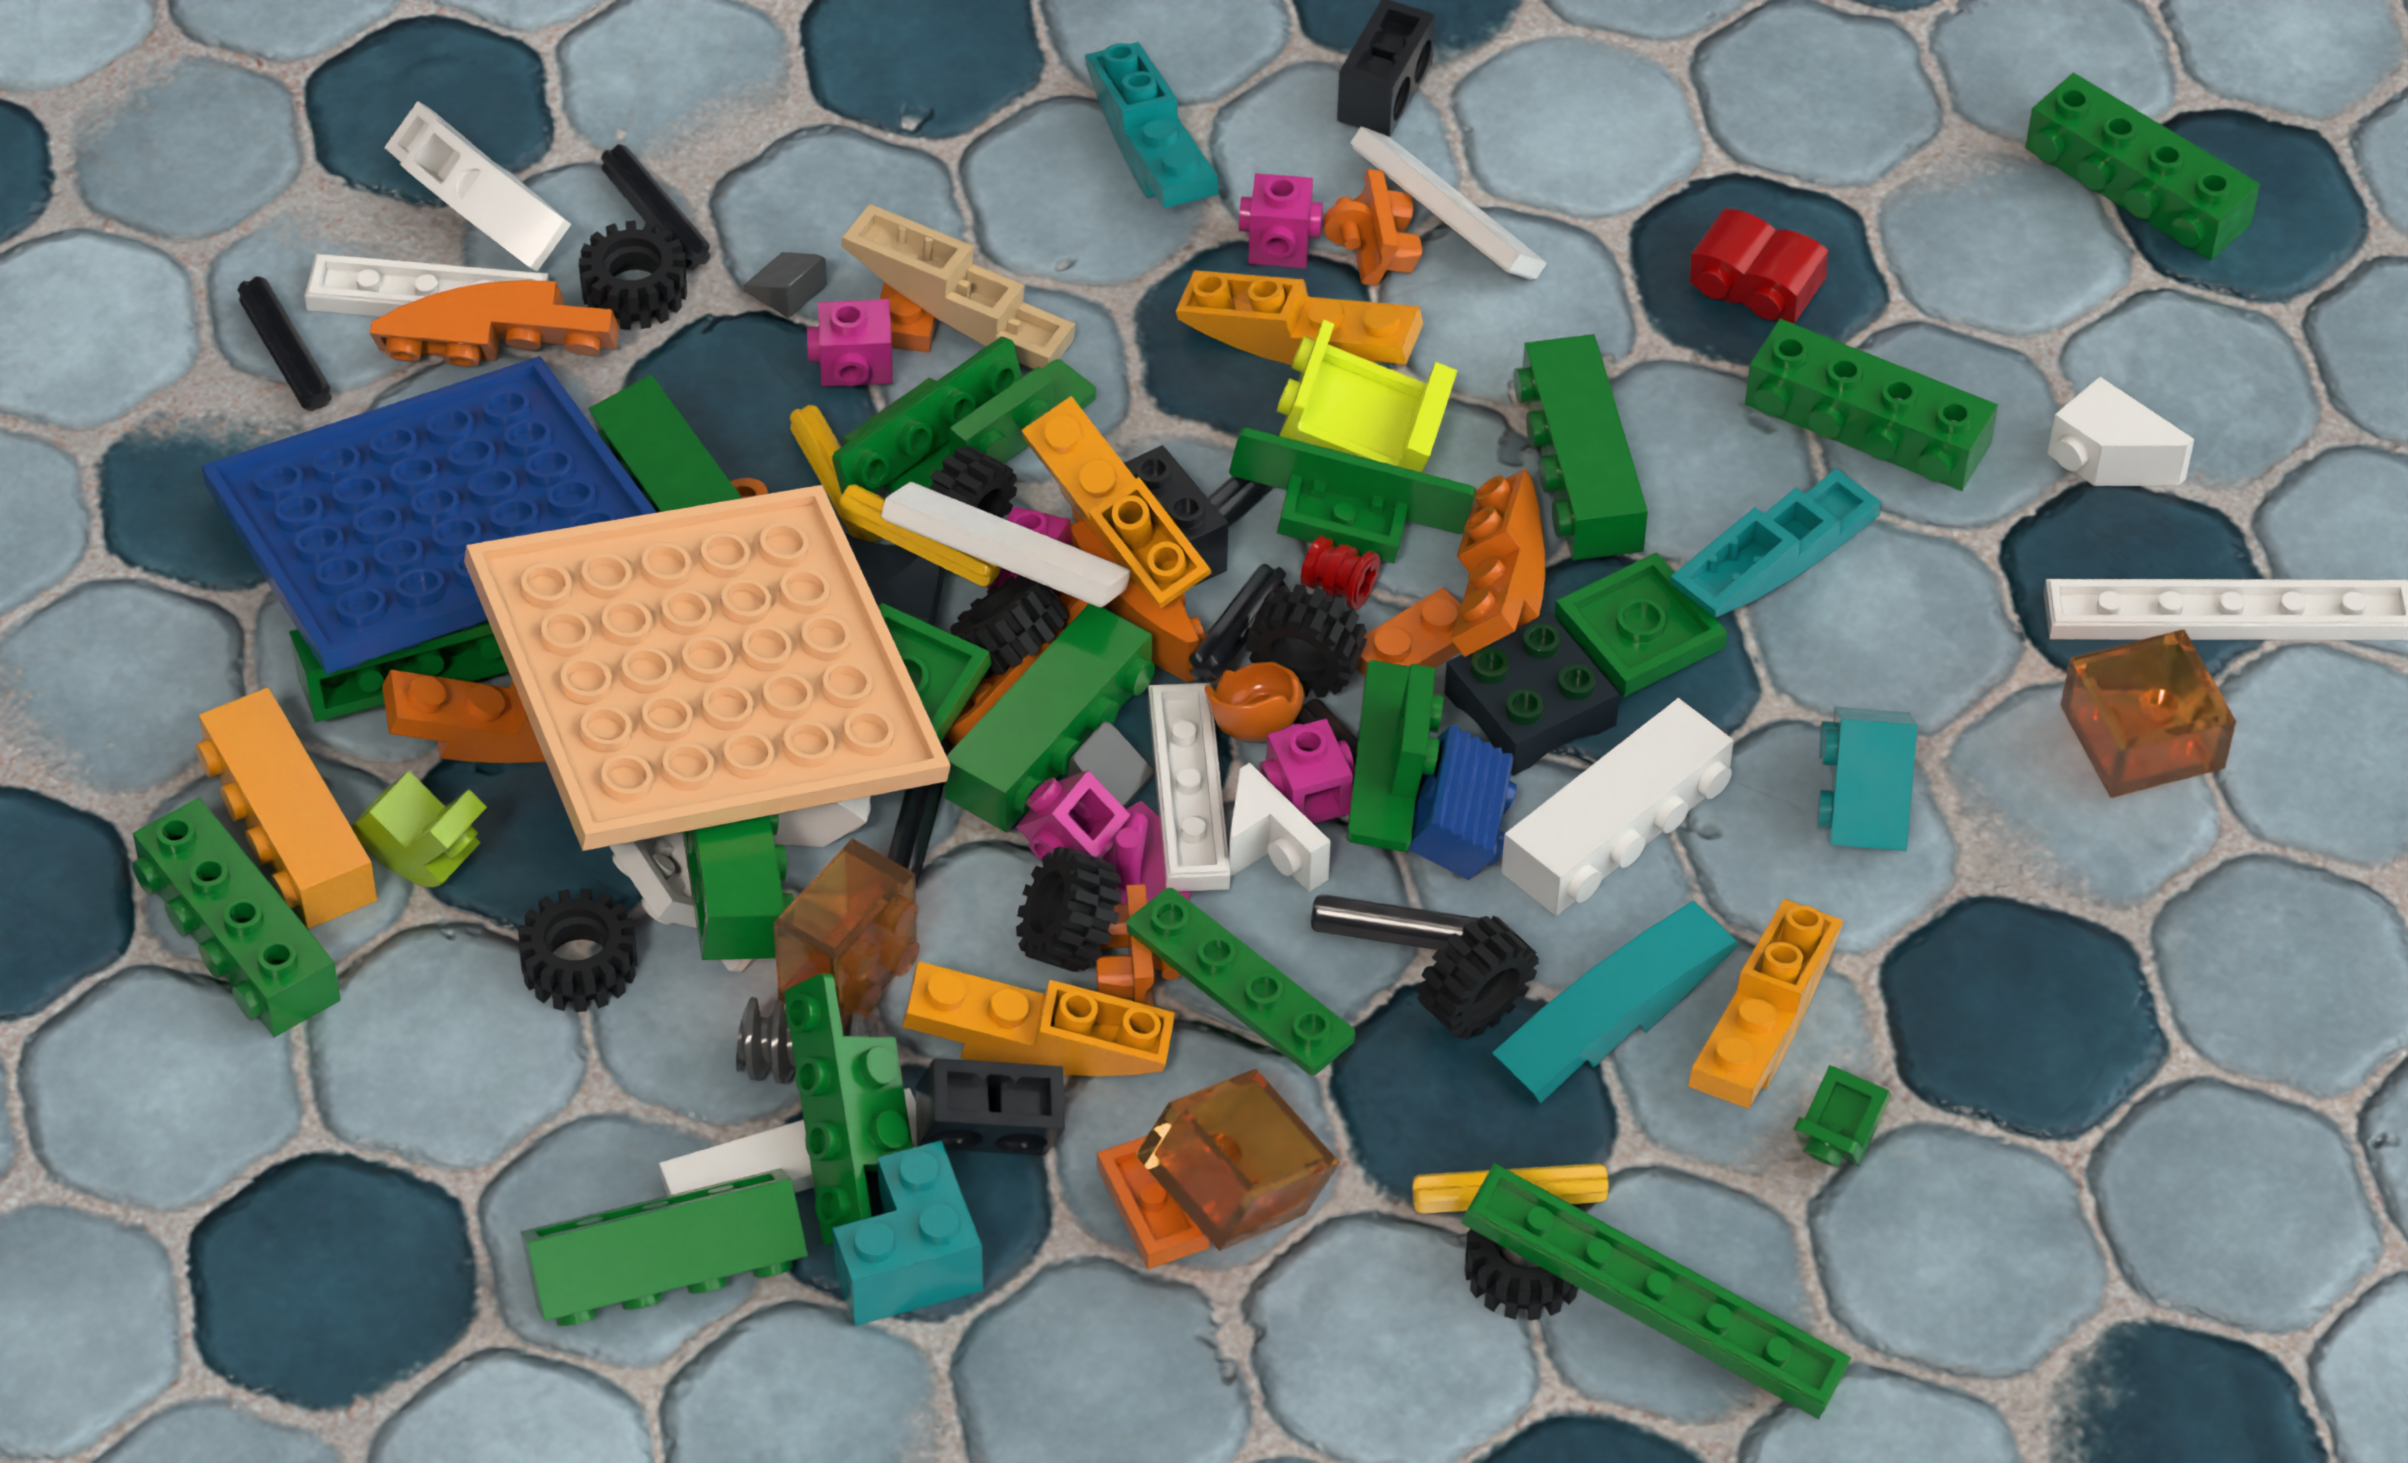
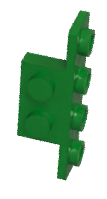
M1003 336L999 337L939 380L926 379L843 437L845 445L832 455L841 494L844 493L849 485L853 484L872 493L876 492L950 440L949 428L1021 379L1022 375L1013 340Z
M1060 359L1052 361L1042 369L1038 366L949 428L950 440L884 485V489L891 495L909 482L929 489L933 483L930 477L935 469L941 471L943 469L942 461L948 455L954 457V452L959 447L965 449L966 446H971L1004 464L1029 447L1023 438L1022 429L1070 396L1073 397L1081 409L1085 408L1096 400V387Z
M1246 427L1241 428L1239 431L1229 469L1231 476L1286 490L1277 534L1312 543L1319 536H1323L1333 540L1335 547L1347 544L1355 547L1358 550V555L1362 556L1368 551L1378 553L1380 560L1393 564L1399 550L1405 521L1461 534L1464 531L1476 490L1475 487L1468 484Z
M1370 660L1367 663L1346 839L1351 843L1401 852L1409 850L1412 839L1415 800L1421 776H1433L1440 740L1429 737V731L1438 732L1444 702V695L1433 694L1436 668L1411 664L1409 667Z
M1165 888L1128 918L1127 932L1307 1074H1318L1355 1042V1029L1175 889Z
M819 973L785 991V1016L791 1035L796 1068L795 1081L800 1093L806 1132L805 1146L810 1158L816 1197V1215L820 1223L823 1244L834 1245V1227L872 1217L865 1172H878V1157L911 1149L913 1144L896 1037L843 1036L834 976L832 974Z

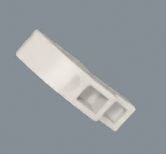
M417 101L384 147L418 181L535 271L540 269L571 226V223L513 174L493 162L438 114Z

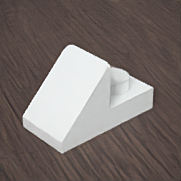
M1248 763L1240 768L1230 833V875H1235L1269 853L1275 867L1285 876L1292 875L1308 892L1328 881L1331 841L1252 764Z

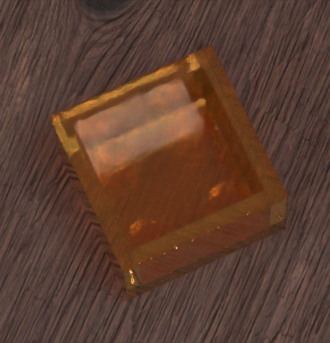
M2185 629L2069 659L2060 706L2110 798L2225 769L2236 720Z
M852 838L774 922L778 1000L786 1004L784 994L788 988L819 973L832 974L835 980L842 1028H845L853 1011H860L862 1019L866 1018L875 1008L881 991L896 975L899 977L905 975L911 969L918 956L919 943H917L916 917L919 908L918 904H916L915 873Z
M1256 1068L1170 1101L1135 1154L1156 1178L1160 1186L1170 1194L1219 1251L1306 1215L1340 1164L1337 1158Z

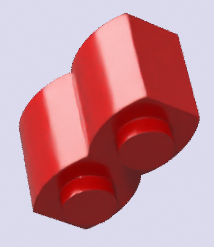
M1723 209L1691 254L1690 283L1712 299H1721L1731 303H1743L1762 319L1775 322L1782 319L1795 324L1826 279L1828 250L1819 242L1801 233L1784 229L1776 230L1764 220L1750 213L1736 209Z

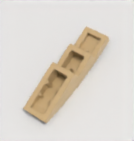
M872 204L866 207L842 236L841 247L889 286L940 321L984 346H988L1001 336L1013 340L1018 362L1029 368L1035 369L1039 366L1042 369L1052 361L1060 359L1074 341L1075 323L1024 303V284L973 264V245Z

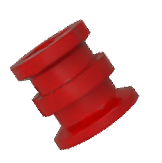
M1319 536L1310 546L1303 562L1300 575L1301 584L1312 589L1320 586L1326 591L1325 595L1331 598L1345 596L1347 606L1358 610L1366 603L1376 584L1380 569V556L1376 552L1368 551L1361 557L1358 556V550L1355 547L1347 544L1335 547L1333 540Z

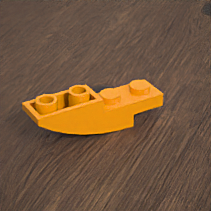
M1197 270L1193 271L1176 309L1178 320L1205 335L1256 356L1289 365L1293 363L1303 336L1314 339L1323 319L1334 323L1328 342L1329 345L1371 362L1405 365L1424 324L1420 306L1308 297L1304 279Z
M1072 396L1021 430L1026 443L1059 484L1061 494L1116 562L1120 566L1131 570V579L1160 608L1211 574L1209 566L1140 477L1136 479Z
M1783 899L1741 970L1736 993L1693 1064L1688 1087L1747 1109L1751 1107L1761 1088L1767 1090L1815 994L1842 930L1844 920L1820 912L1813 907Z
M918 961L912 978L902 1027L963 1043L960 1058L966 1060L1063 1066V1075L1127 1076L1163 1072L1166 1065L1175 1012L1054 980H1049L1043 994Z

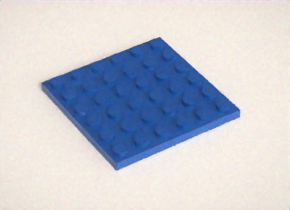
M541 356L201 465L206 487L325 674L355 668L364 661L397 650L411 649L424 641L456 630L470 629L488 620L464 563L466 545L656 513Z

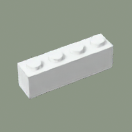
M1677 698L1507 831L1504 835L1501 873L1555 916H1558L1575 901L1578 903L1586 901L1594 894L1605 877L1619 866L1622 868L1630 866L1640 856L1645 845L1662 832L1670 833L1683 822L1689 810L1704 798L1713 799L1725 789L1732 776L1730 765L1734 740L1680 698Z

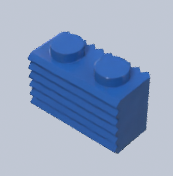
M1449 726L1437 737L1440 741L1433 776H1421L1415 800L1412 839L1409 850L1469 880L1485 865H1494L1503 853L1504 835L1506 832L1501 830L1502 818L1510 808L1517 790L1516 784L1510 781L1514 758L1512 753H1503L1501 748H1492L1491 742H1482L1480 737H1471L1469 731H1460L1459 726Z

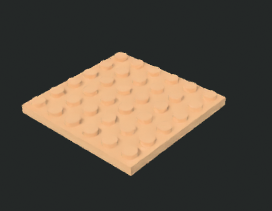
M822 485L466 545L464 563L582 851L947 781L951 765Z

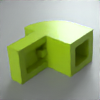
M407 771L386 787L350 826L359 842L386 868L419 886L437 887L442 885L481 843L475 837L478 831L471 824L487 806L470 789L444 806L410 771Z

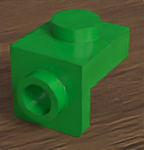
M1829 1065L1805 1118L1798 1117L1793 1128L1799 1141L1806 1143L1802 1151L1811 1158L1835 1168H1839L1842 1159L1860 1166L1892 1097L1890 1091Z

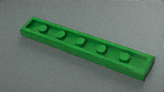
M1496 1163L1492 1165L1461 1221V1224L1817 1419L1821 1417L1852 1358Z

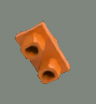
M1367 168L1364 174L1365 188L1363 192L1353 200L1348 196L1340 197L1336 201V205L1325 213L1322 223L1325 235L1331 242L1344 245L1348 250H1355L1361 283L1378 286L1386 270L1407 274L1412 273L1422 255V245L1419 235L1402 233L1405 232L1412 219L1413 203L1411 195L1409 193L1387 190L1384 171Z
M1145 884L1126 885V903H1119L1114 906L1113 912L1119 913L1117 924L1110 923L1108 932L1112 937L1108 945L1101 943L1100 949L1128 947L1129 955H1110L1098 958L1096 961L1097 992L1123 999H1133L1134 1002L1153 1006V968L1161 970V975L1166 980L1177 979L1181 974L1127 932L1128 918L1147 904Z

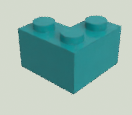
M1834 706L1833 722L1822 721L1819 758H1822V765H1829L1832 773L1831 791L1820 790L1817 828L1828 829L1827 839L1830 845L1907 851L1918 724L1910 712Z
M942 1141L878 1157L879 1202L883 1214L833 1228L835 1274L854 1326L983 1291L982 1244Z

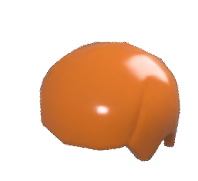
M1276 662L1250 663L1235 671L1225 669L1219 677L1218 686L1215 691L1212 686H1205L1204 688L1208 706L1221 731L1245 743H1264L1267 741V734L1281 731L1291 726L1302 709L1305 695L1303 685L1295 673Z

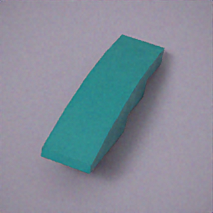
M1835 468L1806 493L1795 487L1765 513L1756 507L1751 509L1671 576L1670 584L1713 617H1719L1773 591L1837 550L1880 516L1881 501Z
M1693 900L1643 931L1590 969L1539 1010L1492 1054L1498 1063L1541 1104L1584 1062H1587L1594 1069L1637 1027H1640L1645 1033L1652 1029L1724 961L1739 944L1736 939Z

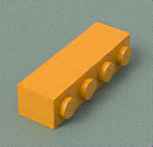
M269 687L199 714L203 740L195 743V749L200 764L208 778L218 775L224 785L220 787V793L228 814L234 822L241 819L244 820L249 829L245 831L247 843L255 861L259 866L267 863L270 865L274 872L271 875L273 888L291 909L294 908L305 927L307 929L313 928L376 902L377 895L372 862Z

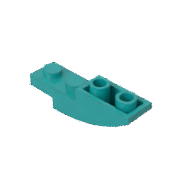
M1139 42L1131 44L1118 43L1108 46L1105 50L1086 54V67L1104 116L1146 198L1156 196L1163 208H1168L1219 195L1216 172L1178 118L1177 98Z

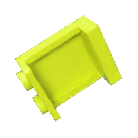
M1323 319L1314 339L1303 336L1294 357L1291 369L1300 372L1298 381L1291 378L1288 379L1279 400L1276 412L1286 415L1279 436L1422 473L1430 457L1458 370L1435 361L1426 382H1421L1329 345L1328 342L1334 323Z

